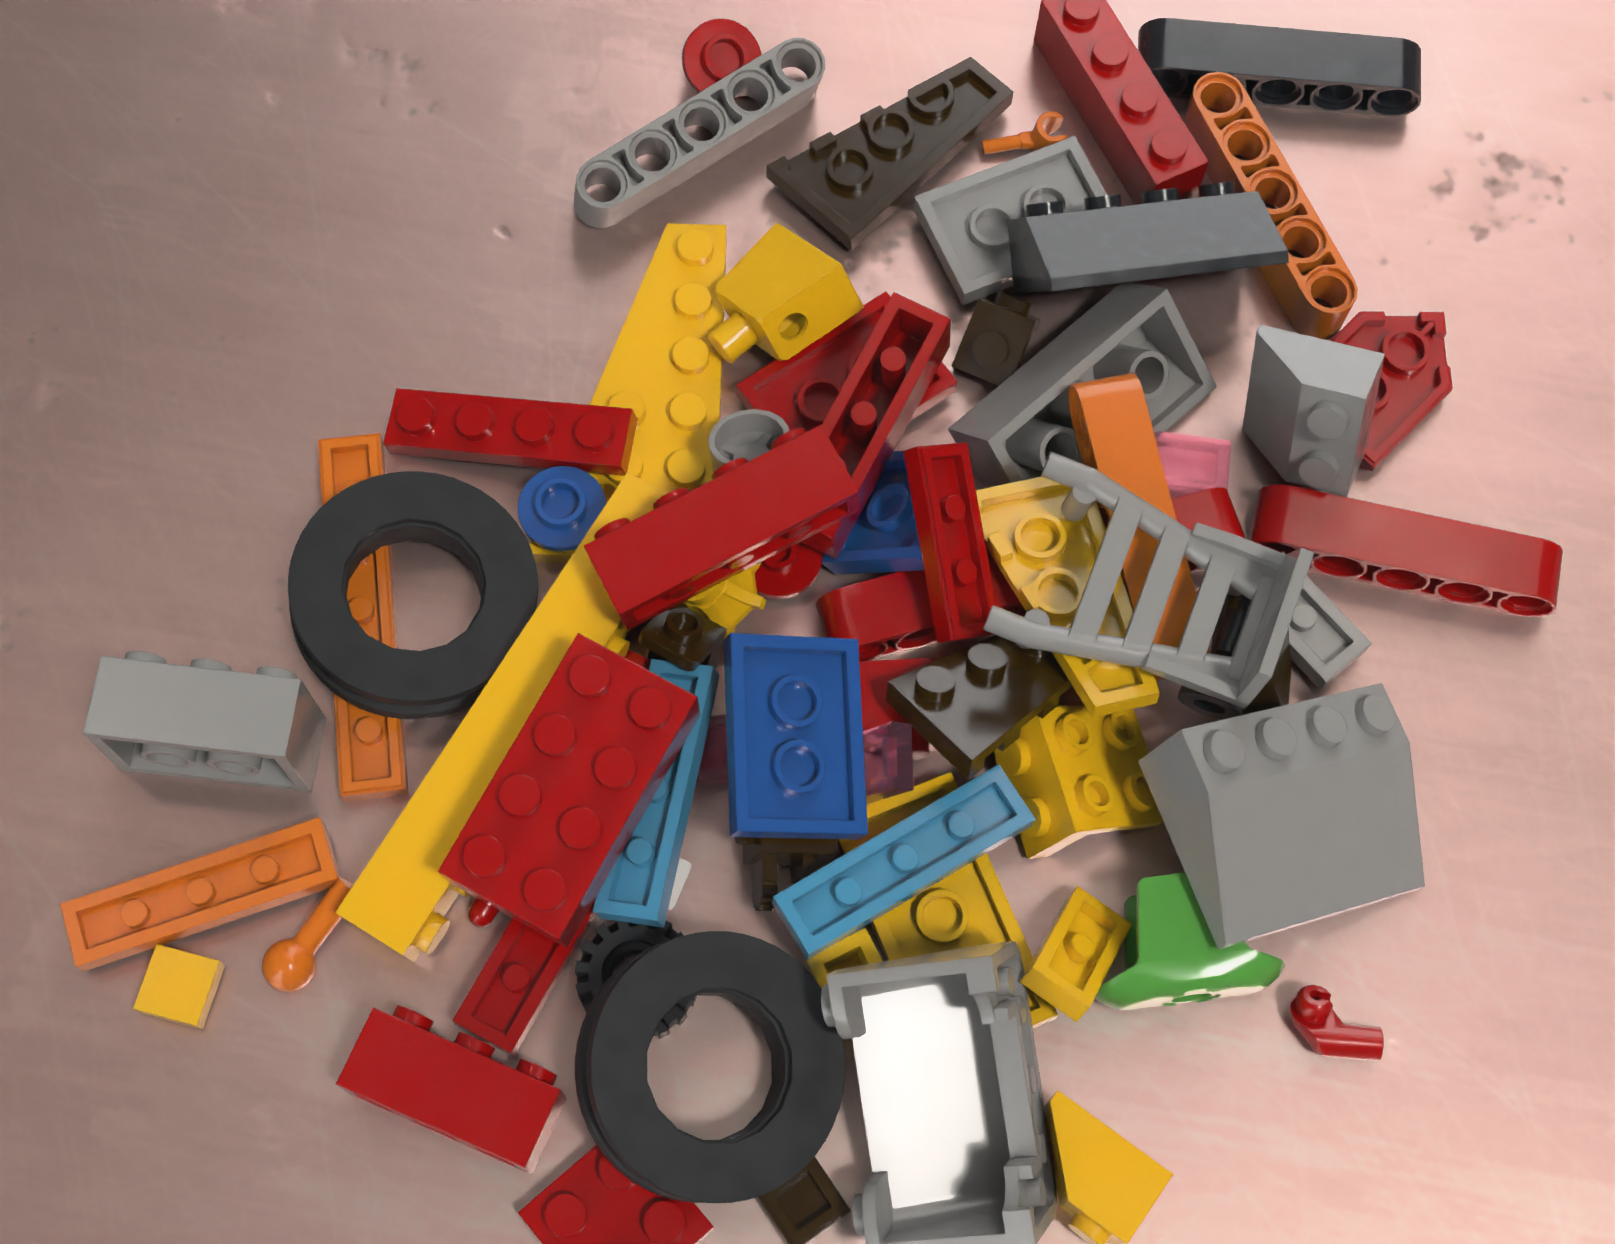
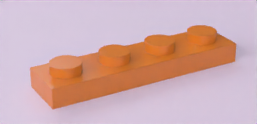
M318 817L60 903L75 967L84 972L155 948L156 944L164 945L329 889L341 876L326 825Z

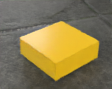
M156 944L133 1009L142 1014L203 1030L225 964L219 960Z

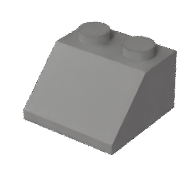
M1259 325L1256 331L1242 429L1286 482L1344 497L1348 496L1366 452L1385 354Z

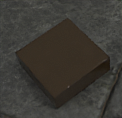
M816 1157L791 1180L777 1189L757 1197L788 1244H807L851 1213L850 1208Z

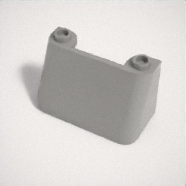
M1014 941L984 944L836 969L826 975L828 985L823 986L821 993V1006L825 1023L828 1027H836L842 1039H852L872 1175L864 1183L863 1192L855 1194L852 1204V1215L855 1231L859 1237H865L866 1244H1037L1055 1218L1057 1187L1027 987L1020 983L1025 973L1019 948Z

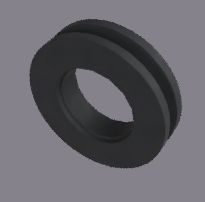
M403 471L374 476L360 481L332 497L315 513L302 531L293 551L288 574L291 625L299 650L310 669L324 685L343 700L368 712L390 718L427 719L441 717L468 708L475 703L536 611L538 574L531 547L517 522L506 509L482 490L453 477L422 471ZM407 540L437 544L459 556L474 573L481 596L479 610L467 630L446 645L422 651L391 648L368 636L352 617L347 600L348 583L364 558L382 546Z
M707 931L681 936L650 947L619 967L607 979L589 1006L580 1029L575 1054V1084L580 1110L593 1140L609 1162L629 1180L645 1190L669 1199L693 1203H733L749 1200L777 1189L804 1169L818 1153L835 1123L841 1105L845 1082L843 1039L838 1034L836 1027H828L825 1023L821 1006L822 989L813 976L792 956L775 945L753 936L729 931ZM694 996H720L742 1006L761 1026L771 1051L772 1083L762 1109L744 1129L720 1140H702L677 1129L658 1109L647 1081V1051L658 1023L678 1003Z

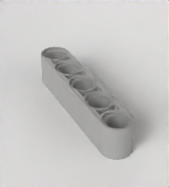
M805 38L786 40L588 160L580 167L576 177L574 209L577 216L585 224L594 228L613 226L805 108L814 99L825 71V57L821 49L814 42ZM796 67L806 74L808 80L803 82L791 80L784 74L782 69ZM739 96H749L760 104L761 109L746 111L740 108L734 99ZM692 125H701L712 133L713 138L707 141H698L687 134L686 128ZM643 155H654L664 162L665 167L659 171H648L643 169L636 159ZM603 184L610 187L616 193V197L608 202H599L589 196L586 190L593 185Z

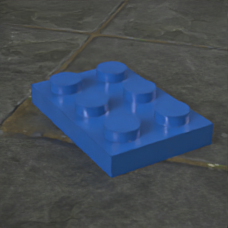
M730 633L724 640L730 837L860 840L868 834L858 639Z

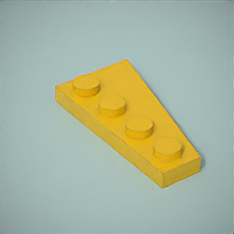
M1042 476L976 490L986 548L1025 611L1040 609L1049 616L1050 625L1070 628L1106 532L1096 500L1081 520L1070 521L1062 514L1061 506L1072 488ZM1120 574L1099 633L1124 638L1133 610ZM1052 652L1092 718L1157 704L1160 691L1155 676L1150 672L1142 670V668Z

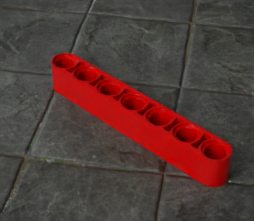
M1213 487L1171 498L1177 521L1190 530L1198 522L1246 539L1226 488ZM987 550L996 606L1024 617L1027 612ZM1187 560L1190 573L1203 570ZM924 570L896 572L844 586L823 595L815 604L826 638L858 639L859 661H871L937 643Z

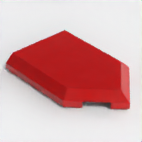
M1360 311L1330 340L1385 354L1366 452L1359 468L1373 471L1452 391L1451 368L1447 365L1444 337L1447 334L1444 312H1419L1418 316H1385L1384 311Z

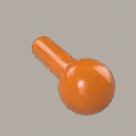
M339 877L293 939L279 940L268 948L262 960V973L267 983L274 989L282 992H295L310 983L316 972L315 953L342 917L335 912L353 886L351 882Z

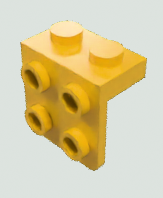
M1085 705L1059 706L1043 719L1036 715L1021 728L1019 739L1007 749L1001 751L996 748L994 750L996 764L1001 766L1036 819L1030 828L1020 833L1028 859L1048 857L1088 834L1153 827L1164 822L1138 763L1149 752L1134 709L1092 718Z

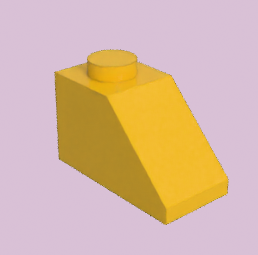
M1057 1090L1046 1103L1045 1112L1060 1208L1072 1216L1068 1226L1089 1244H1128L1174 1174Z

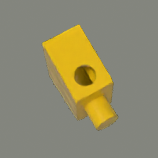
M776 223L716 284L715 294L729 318L708 334V339L719 355L730 364L754 344L778 361L790 359L857 314L864 306L840 262L784 226Z

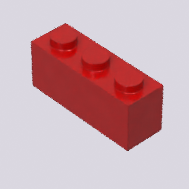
M397 1005L393 1015L373 1007L336 1085L350 1095L532 1175L567 1099L561 1089L553 1086L557 1075L523 1059L519 1060L516 1069L491 1059L495 1051L494 1047L462 1032H458L454 1042L433 1034L430 1030L434 1021L406 1007Z

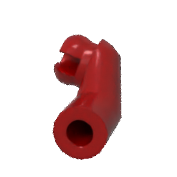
M1307 985L1297 992L1296 998L1290 1004L1291 1020L1315 1052L1325 1057L1374 1061L1381 1059L1384 1047L1381 1027L1343 1024L1332 1009L1331 994L1321 986Z

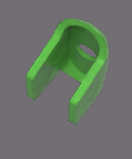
M1185 872L1145 877L1138 882L1136 895L1128 897L1124 903V919L1132 924L1124 939L1125 971L1101 985L1095 999L1103 1005L1123 1011L1148 1007L1176 1006V1004L1199 1003L1224 997L1248 995L1262 991L1279 978L1285 963L1282 959L1251 949L1245 942L1218 950Z

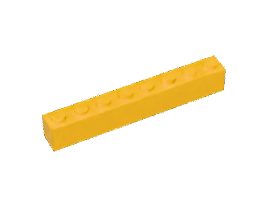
M629 472L626 473L335 912L336 914L412 962L416 961L421 952L429 955L438 946L450 925V920L444 916L459 894L463 897H467L470 894L450 884L437 871L576 635L580 633L623 657L626 656L630 647V642L625 640L630 630L627 631L584 545L594 541L595 533L606 524L621 518H628L631 522L654 510V503L665 495L664 492Z

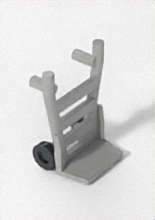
M1050 452L1041 476L1072 488L1061 506L1062 514L1066 519L1070 521L1081 520L1095 500L1113 511L1071 627L1050 625L1049 616L1040 609H1032L1022 617L992 605L983 630L1015 642L1017 646L1023 649L1031 648L1142 668V670L1180 684L1181 687L1177 698L1182 704L1198 713L1222 720L1241 716L1243 709L1252 702L1272 678L1314 553L1300 548L1285 555L1240 536L1198 522L1190 530L1097 469ZM1138 527L1159 542L1124 638L1100 634V627ZM1184 557L1203 569L1204 574L1178 647L1153 643ZM1227 593L1233 596H1240L1237 608L1228 610L1214 651L1215 654L1207 653Z

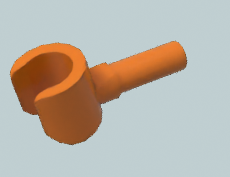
M1045 112L1039 116L1032 131L982 140L983 154L1016 149H1030L1033 152L1065 140L1067 135L1056 137L1049 135L1060 128L1064 118L1057 112Z

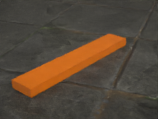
M380 433L318 439L322 506L344 489L368 478L386 474L384 445ZM390 544L380 547L360 562L349 580L347 600L352 617L368 636L391 648H398ZM334 693L340 797L343 802L409 795L404 719L390 718L368 712L343 700Z

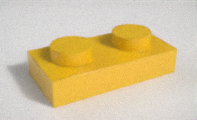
M1077 886L1064 901L1020 983L1077 1022L1090 1008L1132 924Z

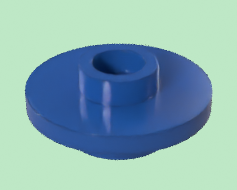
M570 466L551 467L533 476L524 486L518 500V517L524 532L535 544L552 551H570L577 549L606 505V499L600 484L589 473Z

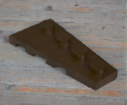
M969 57L909 89L907 97L883 109L879 105L860 115V122L836 135H833L830 131L809 142V149L789 160L783 156L766 165V178L852 251L1012 104L1014 91L975 59Z
M994 635L889 680L885 701L969 780L983 768L984 759L996 748L1001 751L1007 749L1019 739L1021 728L1036 715L1043 719L1058 706L1060 696L1073 686L1052 652L1031 648L1023 649L1017 646L1015 642Z

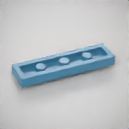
M651 659L649 671L698 697L700 716L597 894L593 912L601 919L664 928L720 675L714 666L700 664L694 671H687L670 661Z
M998 764L773 896L771 904L806 960H809L1030 828L1036 819Z

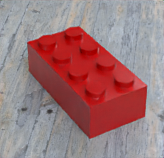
M578 633L437 872L455 887L568 948L597 894L699 718L698 697Z

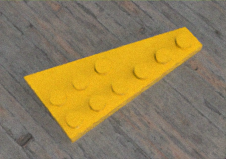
M666 224L589 404L633 409L638 421L627 472L665 494L679 488H687L690 492L713 480L708 437L713 426L720 421L723 358L710 343L708 334L724 322V308L716 296L715 290L716 284L726 275L727 225ZM589 473L600 484L606 503L624 478V476ZM532 540L529 544L535 563L567 564L576 550L552 551L535 544Z

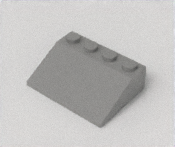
M1382 683L1181 729L1138 761L1218 950L1410 893L1425 886L1410 742Z

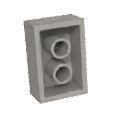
M129 651L126 653L125 659L101 656L83 734L120 770L312 793L326 717L302 680L297 679V675L289 670L264 666L259 667L256 674L232 671L229 665L210 659H194L191 661V666L167 664L164 658L152 653Z

